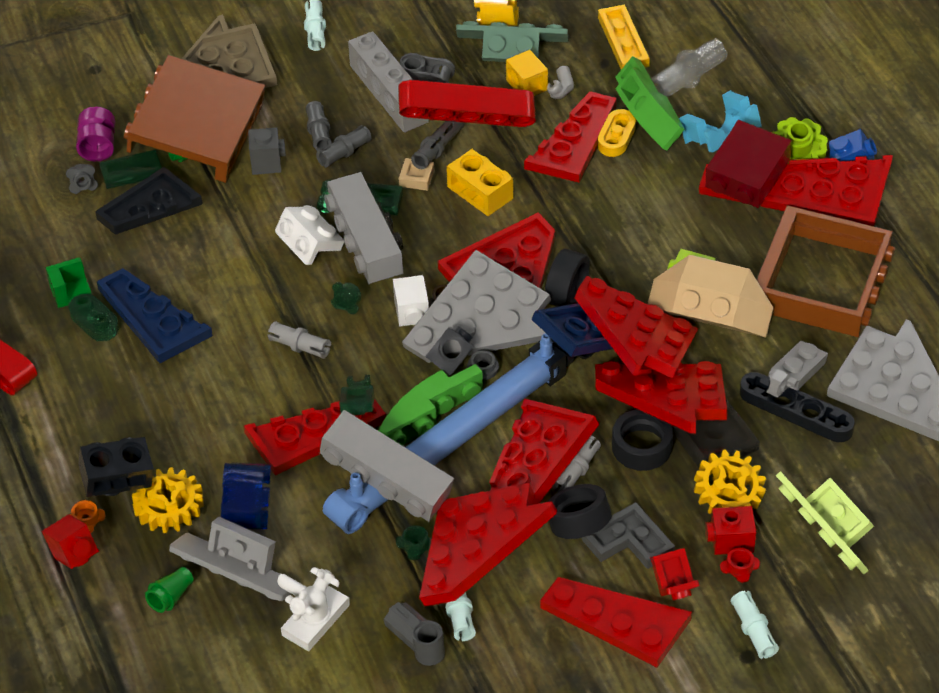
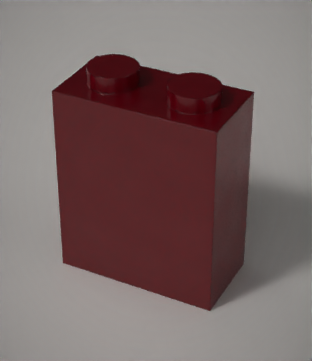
M738 120L706 167L705 187L716 193H722L737 199L743 204L759 208L790 161L792 140Z

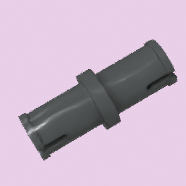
M312 101L305 107L308 116L307 130L312 135L313 147L319 151L332 144L329 136L330 123L325 117L324 106L321 102Z
M360 125L346 135H339L332 144L317 151L316 157L318 162L326 168L342 157L347 158L351 156L355 149L371 141L372 136L366 126Z

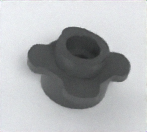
M78 164L67 169L66 177L70 179L71 183L69 185L70 192L78 194L82 190L88 189L93 191L98 187V182L93 176L95 168L92 165ZM81 177L85 178L83 181L79 180Z

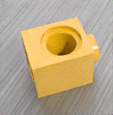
M531 50L506 59V81L513 89L528 90L533 92L535 96L547 91L548 69Z

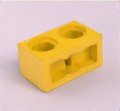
M469 150L447 165V187L486 216H490L513 199V177L475 150Z

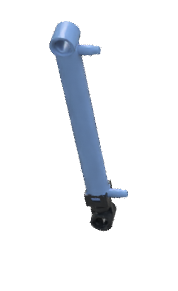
M544 333L541 336V340L529 348V357L405 448L432 465H436L546 383L551 387L566 375V367L573 363L574 356L571 357L553 339L551 340V337ZM594 353L578 355V357L584 360L591 357ZM352 473L350 476V488L348 490L341 488L334 491L326 499L322 511L324 515L345 533L352 534L363 526L368 518V514L388 499L384 498L373 486L366 482L363 483L359 473Z

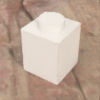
M419 275L393 279L394 301L399 326L416 325L429 309L424 277Z

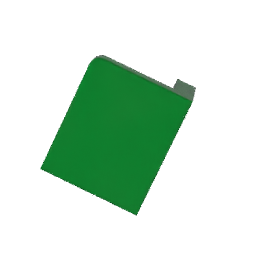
M78 257L45 267L49 286L58 308L92 298V292L85 277L81 258Z

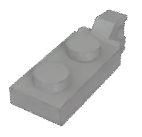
M800 341L771 368L768 376L770 378V385L767 393L778 398L788 387L798 391L826 363L828 353L818 349L813 344Z

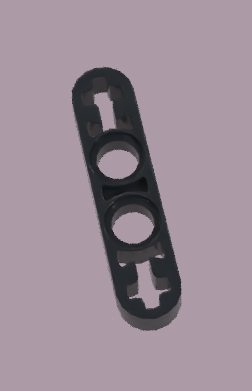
M750 372L742 377L740 381V396L745 402L834 442H845L852 437L855 422L852 415L848 412L790 387L779 397H786L791 402L786 405H780L774 401L777 397L767 393L770 385V378L757 372ZM807 409H812L817 411L819 415L814 418L806 417L802 412Z

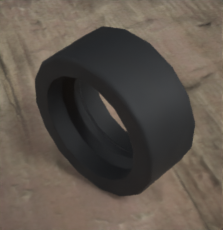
M566 248L557 254L551 265L545 286V292L550 294L551 297L549 304L559 307L578 303L574 297L585 277L589 275L590 262L587 255Z
M638 409L625 412L616 419L612 428V452L617 461L625 467L637 471L652 470L662 466L672 453L673 428L671 424ZM634 431H649L660 437L661 442L649 449H638L624 442L623 438Z
M581 484L568 487L557 492L548 500V502L552 501L557 509V514L549 520L552 533L560 538L579 539L590 536L603 529L612 518L605 490L597 485Z

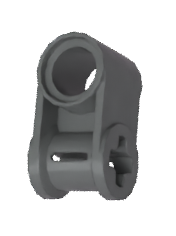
M417 53L405 54L400 59V65L413 80L449 83V79L455 73V66L448 59L428 57Z

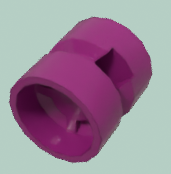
M102 107L84 109L78 117L77 152L82 158L89 161L106 160L114 151L115 116L111 111Z

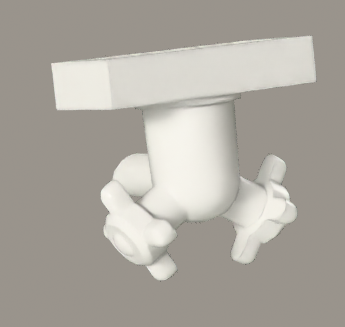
M313 567L310 571L318 576L312 586L306 587L285 574H280L277 580L278 585L282 589L296 596L292 597L289 595L285 598V601L290 604V610L293 615L281 627L282 636L307 651L312 649L350 605L349 597L328 586L329 583L336 587L339 586L340 583L335 579V576L329 570Z

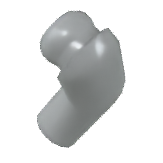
M568 66L559 67L556 70L558 80H553V86L550 83L547 86V91L553 99L564 98L574 88L573 78Z

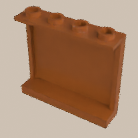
M168 55L164 64L158 65L154 76V83L148 84L144 95V102L138 103L133 123L129 122L126 126L124 139H127V152L131 153L137 142L216 167L215 180L226 183L249 135L248 130L252 129L263 106L265 85Z

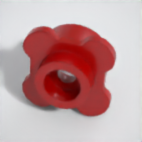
M740 547L732 549L728 553L727 560L722 561L720 564V570L723 573L731 574L738 582L742 583L749 581L753 570H757L760 567L759 559L754 557L750 550Z

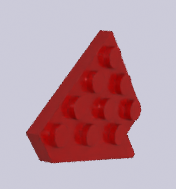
M538 212L439 260L438 270L450 282L473 252L477 250L542 289L555 241V229Z
M586 276L574 297L626 367L635 376L638 375L642 366L645 365L673 378L698 331V328L692 326L689 321L683 318H675L663 312L656 305H648L635 299L632 294L618 291L608 286L606 282L599 278Z
M613 361L595 364V388L597 391L686 432L696 434V420H727V405L721 364H714L710 361H702L698 364L680 363L673 378L645 365L642 366L638 375L635 376L625 364Z
M531 483L446 499L438 509L419 596L423 605L430 606L456 601L557 514V509L553 502L533 505L535 491Z

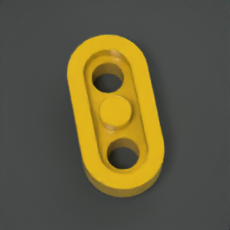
M618 109L608 115L598 135V150L603 155L616 157L626 151L636 130V119L629 110Z

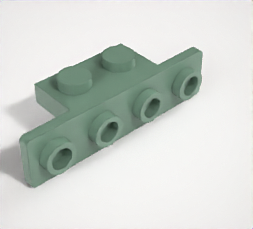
M474 21L463 22V25H456L458 38L483 39V61L506 62V59L531 50L539 59L540 41L568 42V29H564L561 25L556 24L547 25L546 28L535 27V25L529 23H522L518 27H513L501 22L491 23V26L480 25Z

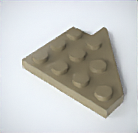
M223 14L219 15L182 57L183 60L264 84L265 88L277 85L275 72L255 23L228 29Z

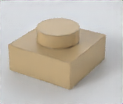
M405 158L399 176V187L428 191L434 173V162H430L427 168L421 170L412 164L411 159Z

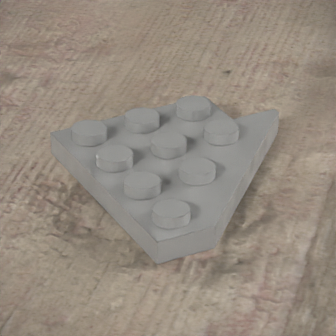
M475 250L402 341L405 349L430 363L431 361L425 356L448 327L456 330L460 326L473 337L470 343L475 347L468 355H473L477 351H494L536 343L541 340V336L545 332L531 319L536 310H542L551 301V297L547 292ZM448 340L444 344V353L448 357L456 358L460 354L461 346L456 340Z
M906 319L896 337L866 326L829 385L827 396L939 441V375L911 321Z

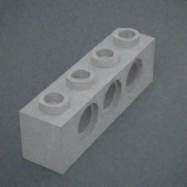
M372 31L349 40L351 68L403 132H407L429 123V119L408 118L400 115L398 85L403 81L413 79L377 35Z

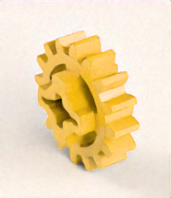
M725 449L722 450L720 458L716 454L711 453L708 462L702 460L699 466L700 471H696L694 481L697 482L694 487V493L701 494L698 501L700 505L705 503L710 505L708 508L709 514L712 513V508L752 506V508L758 509L766 491L763 487L766 477L757 476L761 466L755 465L752 467L750 465L751 456L743 460L740 458V451L736 450L733 456H729ZM711 474H713V479H712V480H713L714 482H713V485L710 486V485H709V476H710ZM747 484H750L751 492L747 496L746 486Z
M173 467L168 469L167 474H163L160 469H157L156 476L152 478V486L150 488L137 489L136 493H132L134 514L139 516L141 525L149 522L151 531L160 526L163 533H167L169 527H174L178 532L182 523L191 526V516L200 517V508L204 507L201 484H197L194 475L187 478L186 470L184 469L178 474H174Z

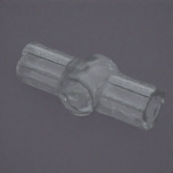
M718 39L709 40L695 50L681 51L677 55L674 64L652 77L651 80L657 91L668 98L683 87L693 88L700 83L701 75L727 59V51L723 43Z

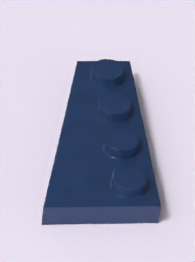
M124 268L97 281L98 290L159 364L213 336L211 327L205 323L200 324L195 321L193 315L186 310L180 311L174 307L170 299L164 295L158 296L152 292L149 285Z

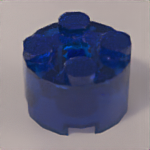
M240 462L224 464L221 518L246 529H268L269 511L263 510V507H269L270 487H264V483L270 484L271 465Z

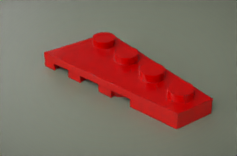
M589 92L570 112V117L564 123L560 122L556 126L554 134L548 140L544 139L538 145V151L533 156L529 155L524 160V169L579 183L597 148L598 135L608 115L617 107V98Z
M371 393L331 403L330 408L302 410V415L284 419L282 415L270 418V423L256 426L255 423L244 425V432L276 476L319 455L322 437L343 410H346L373 428L383 423L386 413Z
M557 577L540 600L541 609L658 668L692 618L691 611Z

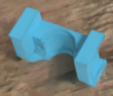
M731 90L722 95L726 117L720 129L708 125L704 119L690 114L679 118L685 129L682 132L685 144L691 141L700 143V145L705 143L708 146L709 152H715L720 148L738 120L756 127L762 126L757 105H750L748 96L734 93Z

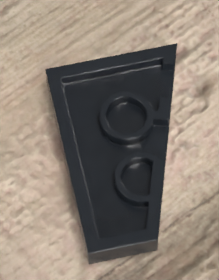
M163 167L95 211L97 220L116 235L197 207L203 203L201 195Z

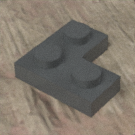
M636 502L612 515L609 523L600 531L590 536L582 537V541L600 562L628 547L647 569L652 567L650 557L675 550V545Z

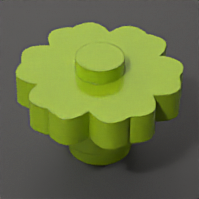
M790 117L787 120L780 121L777 125V131L772 132L792 140L790 160L822 159L826 157L828 139L826 136L820 135L821 126L808 118L798 121L796 118Z

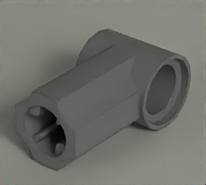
M397 602L389 608V612L384 618L385 626L415 652L416 660L422 665L427 666L440 663L445 656L442 627L435 621L423 618L406 602Z

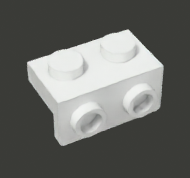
M309 205L285 207L275 229L276 234L305 265H312L318 251H341L345 242L336 232V229L328 224L320 215V212Z

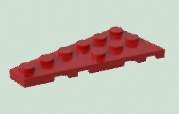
M883 155L882 159L867 160L866 156L855 157V161H838L836 158L790 160L761 204V207L785 211L788 205L875 226L891 169L893 155ZM705 167L699 185V194L740 202L737 199L722 193H716L705 187Z
M524 398L521 405L523 410L521 418L515 420L512 426L514 434L511 442L504 445L489 481L492 486L491 490L531 483L535 491L533 505L539 504L600 425L594 415Z

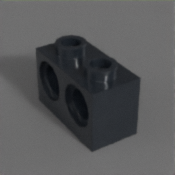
M128 437L120 441L94 442L87 446H80L78 465L86 497L150 488L152 486L154 468L145 437Z

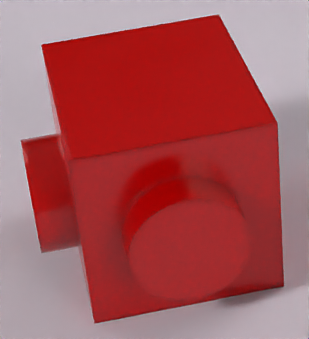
M752 506L712 508L711 522H706L705 529L707 542H713L714 555L728 554L732 549L739 547L746 548L754 553L756 528Z
M70 514L41 531L53 557L70 569L84 565L91 556L99 552L87 525Z

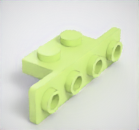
M780 471L776 477L782 482L778 489L791 503L795 499L798 500L802 505L798 510L810 525L816 521L822 527L818 534L830 547L835 544L840 547L842 552L838 556L850 570L857 566L863 574L868 572L867 567L853 553L850 547L874 527L869 519L831 478L805 499Z

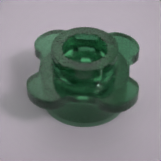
M336 282L333 284L334 298L331 300L333 307L347 310L350 314H356L359 311L357 304L361 301L359 288L352 283L342 284L341 282Z
M414 525L406 528L402 536L397 537L396 546L404 549L409 559L418 560L425 551L430 549L432 538H429L425 528Z

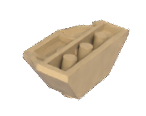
M688 255L656 277L653 281L648 305H656L663 312L672 316L764 338L767 337L774 309L749 268Z

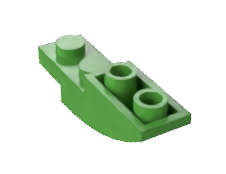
M632 56L615 77L619 83L615 89L639 124L662 149L667 151L685 129L667 96L657 91L641 60Z
M474 364L451 377H448L443 370L431 375L399 400L386 416L378 431L402 446L420 437L437 424L436 416L449 412L455 406L472 399L483 391L482 371Z

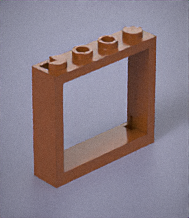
M787 205L757 278L759 285L774 307L772 315L859 337L862 326H868L873 310L869 308L870 304L876 305L878 301L880 287L877 285L878 282L884 283L888 271V266L885 263L886 261L892 262L895 247L891 246L893 231ZM794 235L876 255L856 310L773 290Z

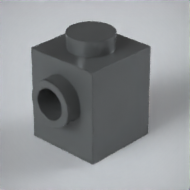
M278 128L248 130L252 175L281 173V157L286 156L284 139H279Z

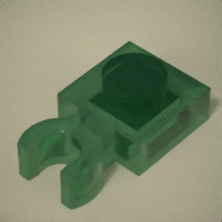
M365 375L362 381H353V376H348L346 379L347 387L341 388L339 402L341 413L343 410L352 415L373 412L375 395L370 375Z

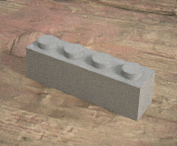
M359 172L328 181V194L324 195L328 211H334L335 213L334 220L338 232H344L345 234L344 241L348 252H353L355 255L354 262L358 273H364L368 284L403 274L402 253L362 173Z
M343 410L322 437L320 454L323 455L327 462L335 466L339 465L351 474L359 473L363 483L366 482L376 488L384 498L400 503L415 517H422L429 522L441 507V504L450 495L454 481L452 476L346 410Z

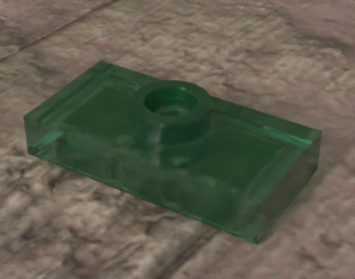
M156 150L99 163L106 189L141 182L162 168Z

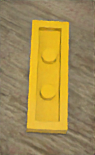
M625 4L599 9V22L620 68L622 69L632 56L641 60L645 68L649 67V56Z

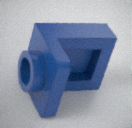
M861 129L829 141L830 158H836L838 161H855V157L866 156L867 160H875L874 155L877 154L876 145L873 139H868Z

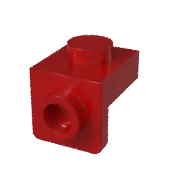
M685 548L650 557L661 596L671 594L672 600L685 598L692 595V588L700 586L698 580H693Z

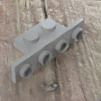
M218 517L212 521L209 542L190 533H185L170 544L169 551L180 556L182 559L203 566L212 573L232 579L241 586L252 588L265 594L270 599L283 601L291 594L278 585L277 580L280 573L271 570L276 541L224 518Z

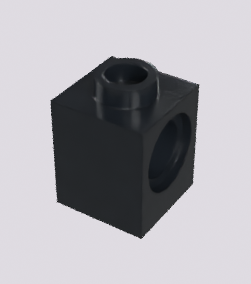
M460 326L456 330L448 327L425 357L451 376L475 347L470 343L473 337ZM448 340H456L461 346V352L456 358H450L444 353V344Z

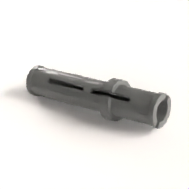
M444 121L431 136H427L421 142L420 148L411 157L412 164L421 170L427 168L433 159H437L442 155L444 147L464 127V122Z

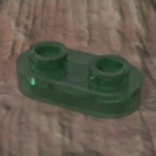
M80 294L71 299L68 306L71 319L92 339L108 341L117 335L119 326L116 315L95 296Z

